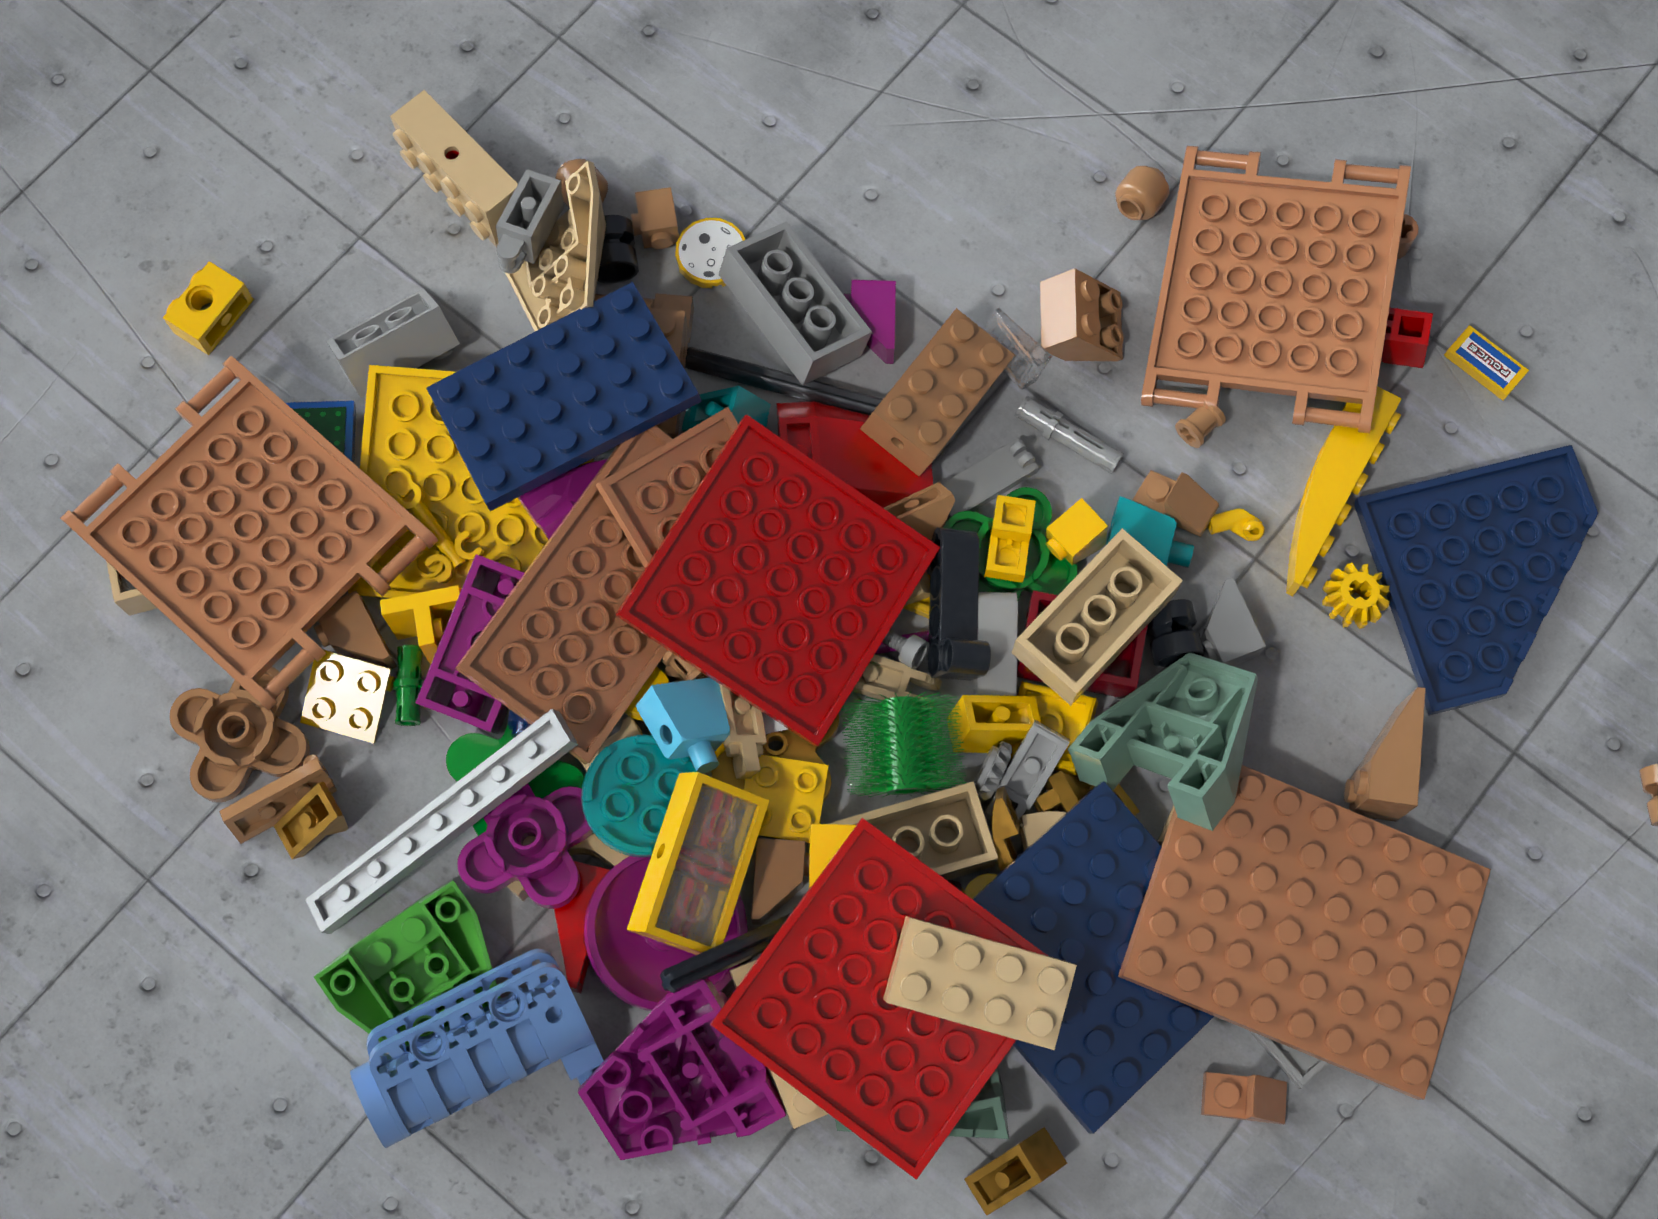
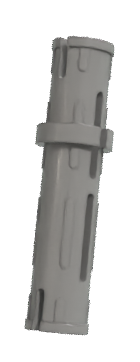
M1025 397L1015 414L1016 418L1043 433L1042 437L1047 440L1052 438L1100 466L1108 473H1113L1124 453L1108 446L1098 438L1064 419V414L1059 411L1054 413L1030 397Z

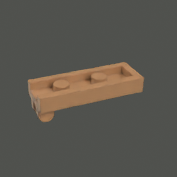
M309 755L304 759L303 766L219 812L224 824L242 844L273 827L319 782H325L331 794L336 792L337 789L316 755Z

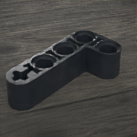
M936 528L932 536V542L938 545L940 549L930 563L929 675L931 678L971 681L985 676L991 661V649L988 641L977 640L979 537L976 531Z

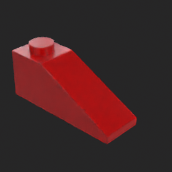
M1389 307L1381 362L1423 368L1433 313Z
M574 861L580 874L579 890L572 901L565 906L555 908L554 912L567 982L573 992L581 994L590 963L584 937L586 910L595 888L610 870Z

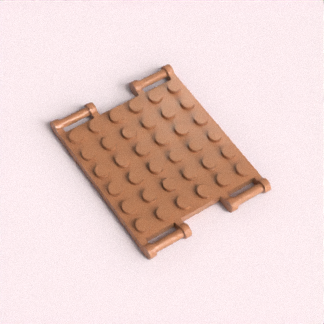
M1187 146L1143 384L1141 405L1153 407L1154 403L1200 408L1206 402L1205 409L1209 408L1208 405H1213L1217 408L1221 387L1296 396L1292 424L1304 426L1305 422L1359 428L1358 432L1370 434L1411 166L1400 165L1399 169L1352 165L1347 164V160L1335 159L1332 181L1322 182L1259 176L1261 152L1250 151L1249 155L1201 151L1198 146ZM1197 165L1243 169L1246 172L1245 174L1195 169ZM1344 179L1392 183L1397 184L1396 188L1343 183ZM1157 380L1208 386L1207 395L1157 389ZM1308 398L1362 404L1361 413L1307 407Z
M230 356L222 363L224 368L187 403L182 401L175 408L177 413L192 425L190 429L137 479L117 463L109 471L112 475L73 512L68 510L60 519L270 711L278 703L275 699L314 660L318 662L326 654L306 632L361 577L377 593L384 596L391 589L389 584L426 547L431 549L438 539L428 528L234 357ZM235 378L240 380L202 417L199 415ZM124 485L127 489L86 526L84 523ZM407 530L415 535L414 538L378 574L371 569ZM295 643H298L303 648L264 688L256 683Z

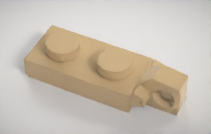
M719 684L730 726V735L723 742L727 757H733L732 763L736 779H751L757 772H760L758 757L763 755V745L767 742L762 711Z

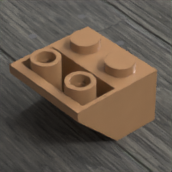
M1076 268L1041 281V350L1064 361L1123 360L1122 344L1124 336L1121 321V309L1123 306L1121 292Z

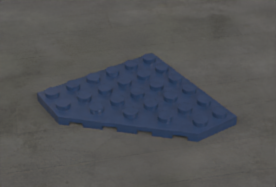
M1572 445L1357 497L1353 502L1377 572H1382L1381 583L1382 585L1390 586L1386 597L1389 601V606L1417 685L1420 688H1426L1425 707L1428 716L1501 698L1507 694L1513 683V678L1521 662L1524 661L1544 617L1548 614L1560 590L1559 587L1563 579L1571 569L1589 528L1592 527L1599 514Z

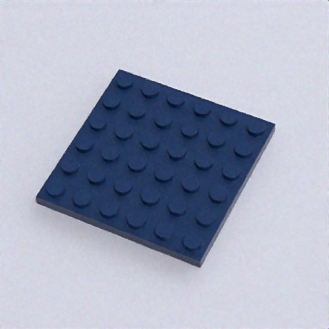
M1104 781L1096 785L972 898V900L1046 955L1077 965L1055 1050L1016 1040L1013 1046L1089 1134H1094L1214 1017L1118 977L1161 846Z

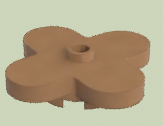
M271 667L256 683L264 688L279 671ZM234 680L229 692L222 695L207 689L195 688L185 691L176 698L170 709L171 726L183 739L200 747L190 769L191 785L199 795L212 802H226L239 795L254 770L262 771L271 776L282 777L303 766L304 759L310 754V745L307 737L295 725L279 719L288 700L289 686L275 699L278 703L270 711L236 680ZM245 729L243 734L236 738L238 731Z

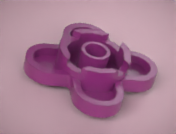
M527 783L485 815L483 818L487 823L486 832L469 841L462 848L458 856V872L465 884L470 889L479 893H494L514 881H520L530 899L538 906L548 909L560 908L572 901L580 887V874L569 855V850L593 833L583 812L581 801L582 789L563 787L541 799L534 795ZM526 837H536L533 843L523 846V841Z

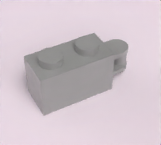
M528 169L525 170L496 224L498 264L500 270L504 273H515L521 268L524 261L534 264L564 208L561 180Z

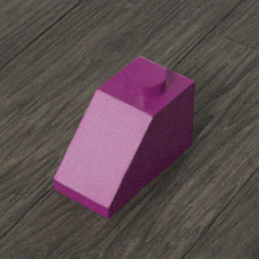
M851 280V293H844V296L872 331L867 346L885 364H893L895 351L896 281Z

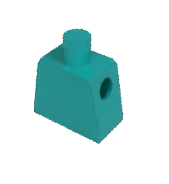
M1119 496L1106 545L1123 528L1166 566L1167 563L1189 568L1194 551V545L1173 540L1177 521L1174 518Z

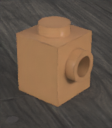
M671 187L635 192L638 213L631 214L634 236L642 235L644 249L651 247L654 249H665L672 244H676L679 233Z

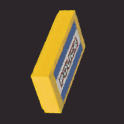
M1470 325L1444 354L1447 359L1502 401L1529 371Z

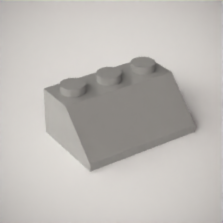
M424 288L326 341L360 398L365 397L367 393L369 365L420 369L421 365L432 359L437 361L449 356L453 352L452 348L460 344L440 306Z

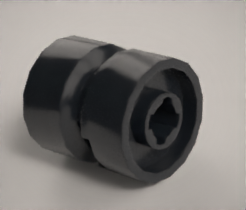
M605 215L606 229L597 281L602 283L624 282L632 279L639 272L637 253L633 247L635 239L632 221L628 217L621 215Z
M1178 599L1169 601L1147 625V634L1154 637V640L1150 643V648L1155 666L1169 667L1189 652L1202 657L1205 654L1200 633L1192 629L1196 625L1197 620L1193 604L1190 600Z

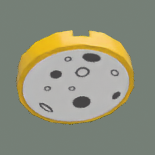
M704 218L692 222L681 232L676 242L675 257L680 273L690 283L701 288H712V286L722 285V287L727 286L718 274L726 249L744 241L743 233L733 223L721 218Z

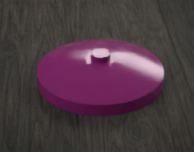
M629 856L615 865L602 878L590 898L584 922L585 945L593 969L602 983L613 994L634 1007L652 1011L665 995L670 993V991H665L662 987L661 972L695 956V954L627 930L651 857ZM740 894L724 943L748 932L746 911ZM741 963L708 978L718 992L732 979L729 970L740 966Z

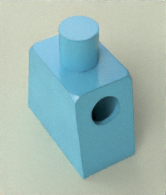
M711 678L651 685L636 704V708L663 755L668 759L690 757L696 772L702 774L715 769L719 762L714 751L730 735V726L719 683Z

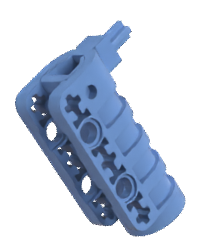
M537 948L374 1028L368 1035L366 1043L369 1061L350 1070V1075L359 1100L382 1145L387 1148L560 1059L570 1080L577 1078L580 1086L604 1060L555 958L545 949ZM539 959L541 963L533 966L532 962ZM519 968L520 973L515 975L513 970ZM506 977L509 979L489 989L492 981L496 978ZM526 983V987H520L521 984ZM482 987V992L477 994L475 989ZM511 992L504 998H498L502 993ZM458 998H464V1001L456 1004ZM487 1002L488 1006L483 1008L482 1004ZM444 1006V1011L439 1012L436 1008ZM423 1015L432 1017L413 1027V1023L418 1017ZM448 1021L449 1025L444 1027V1023ZM405 1025L406 1030L401 1032L398 1027ZM433 1031L428 1036H420L424 1032ZM386 1036L387 1039L379 1043V1038ZM406 1041H409L408 1046L405 1045Z

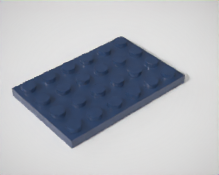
M633 282L594 301L593 307L582 310L578 309L426 387L490 511L702 402L697 389Z

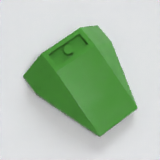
M452 880L420 898L353 944L314 975V979L339 1013L370 1034L377 1026L491 970L492 965L477 913L455 881ZM496 979L492 981L489 989L497 986ZM482 987L475 989L477 994L482 992ZM458 998L456 1004L464 1001V998ZM487 1002L482 1004L483 1008L488 1006ZM440 1006L436 1009L439 1012L444 1011V1006ZM429 1015L418 1017L413 1023V1027L432 1017ZM448 1021L444 1023V1027L449 1025ZM405 1025L398 1027L401 1032L406 1030ZM433 1031L424 1032L420 1036H428ZM386 1036L380 1037L379 1041L382 1042L386 1040ZM409 1041L405 1042L406 1046L409 1045Z

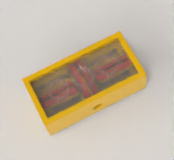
M700 772L679 773L627 930L695 955L724 943L770 800Z

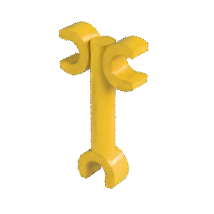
M412 481L409 483L415 495L412 501L405 502L397 493L393 495V498L406 510L411 511L415 518L437 537L438 541L435 545L442 554L429 556L424 564L430 568L437 562H442L445 565V571L436 580L441 584L447 583L453 578L455 569L462 566L467 560L473 561L476 554L483 556L485 550L482 547H478L471 553L465 551L464 544L466 540L473 536L470 531L461 532L456 537L455 543H453L423 503L425 497L424 490L420 485Z

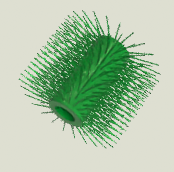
M909 693L907 696L898 697L896 695V697L892 698L885 697L886 699L884 700L875 699L881 702L856 700L873 703H846L871 705L841 706H860V708H849L850 710H862L848 711L854 714L847 716L855 717L846 719L864 722L849 721L842 723H858L843 726H851V728L861 727L862 729L846 728L845 730L864 732L849 734H864L861 736L848 737H866L843 739H859V741L848 742H861L847 745L864 744L860 746H846L863 747L847 749H862L854 751H864L852 753L864 755L847 756H866L854 757L865 759L851 760L862 762L848 761L847 763H868L844 765H868L859 766L861 769H850L852 771L862 770V772H845L862 773L850 774L862 776H854L860 777V779L848 780H867L852 781L865 782L856 783L862 784L859 786H851L864 788L847 789L858 790L847 792L867 791L860 793H868L863 795L887 793L885 796L891 794L898 797L899 795L910 794L912 796L911 794H924L922 792L925 791L935 792L929 790H944L932 788L959 786L949 784H961L950 782H957L953 781V779L963 778H946L957 777L946 775H955L948 773L959 772L947 770L964 769L952 767L963 766H950L957 764L947 763L962 761L947 760L962 759H947L956 757L946 756L958 754L946 753L963 752L943 751H955L944 749H954L958 747L947 748V746L961 747V745L941 743L949 742L941 740L958 738H942L951 737L947 734L958 733L938 734L952 732L942 730H953V727H960L947 725L961 723L953 721L941 722V720H961L948 719L952 717H940L954 714L938 715L942 713L959 714L958 712H952V710H946L947 708H955V706L948 705L956 704L945 703L946 701L957 700L936 701L949 698L934 699L938 697L923 699L929 696L918 698V696H909ZM944 727H952V728H947V729H937V728H944Z

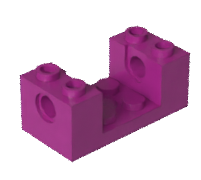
M475 555L415 702L416 704L483 730L499 734L509 708L455 668L472 646L475 637L483 631L524 575V572L483 556Z

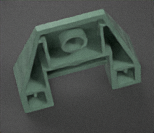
M1189 652L1090 721L1068 748L1079 780L1093 786L1104 781L1113 791L1134 765L1171 778L1172 780L1167 786L1177 817L1213 831L1235 802L1258 681L1257 674Z

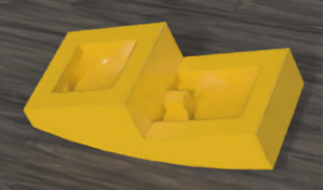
M997 495L984 577L1023 583L1036 501Z

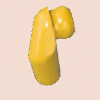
M1241 508L1214 514L1207 526L1211 535L1230 530L1248 541L1261 539L1265 532L1262 522Z

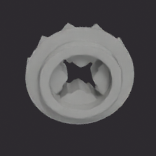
M1001 741L998 747L994 745L991 747L974 781L979 800L982 802L992 797L1011 758L1012 746L1004 741Z

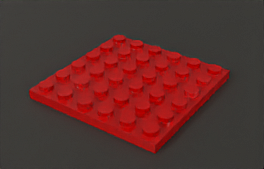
M746 414L615 616L813 746H819L841 710V706L844 705L940 547Z
M861 818L710 1025L917 1180L1013 1046L1016 1039L886 1003L883 997L905 917L909 916L1039 954H1046L875 826Z

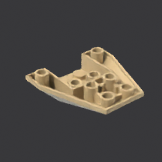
M591 161L584 163L565 181L570 209L556 221L535 263L524 261L517 272L512 274L505 273L534 331L578 309L582 310L593 307L606 222L595 166Z

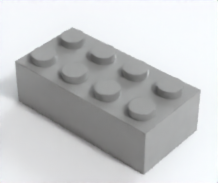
M787 221L726 249L718 275L802 386L861 357L872 331Z

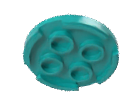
M652 735L627 737L605 747L590 764L582 784V808L586 821L593 833L605 845L619 853L633 857H651L679 773L696 772L694 765L690 761L691 758H666Z

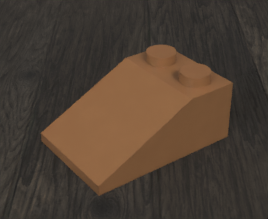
M1417 687L1395 708L1351 779H1347L1344 801L1350 803L1349 810L1367 818L1396 822L1418 806L1426 688Z

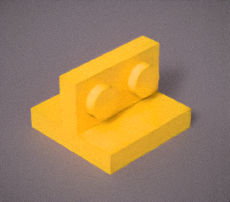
M459 585L383 599L380 600L381 613L398 640L418 637L419 647L431 665L461 589Z

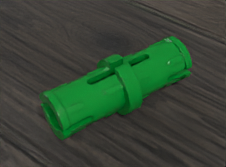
M418 645L398 646L397 679L393 681V690L396 691L397 698L395 724L400 726L420 725V705L415 702L424 683L421 673L422 650Z

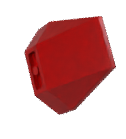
M817 402L776 403L778 436L882 508L933 485L932 464L918 476L860 430L870 415Z

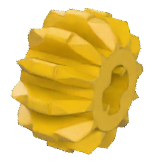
M1352 562L1344 567V571L1335 569L1330 575L1331 581H1326L1322 589L1328 595L1322 600V605L1334 608L1329 614L1330 619H1335L1338 615L1343 617V628L1349 627L1352 621L1355 622L1359 629L1365 628L1368 620L1376 623L1381 618L1380 611H1385L1389 606V601L1384 596L1389 592L1390 586L1379 585L1378 582L1382 578V572L1371 576L1368 574V564H1363L1359 571ZM1358 593L1360 597L1354 599L1351 595Z

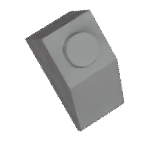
M1232 577L1225 580L1218 592L1201 635V641L1205 653L1203 657L1231 666H1237L1259 657L1266 645Z

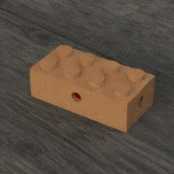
M956 308L872 412L860 430L920 476L940 453L1015 355Z

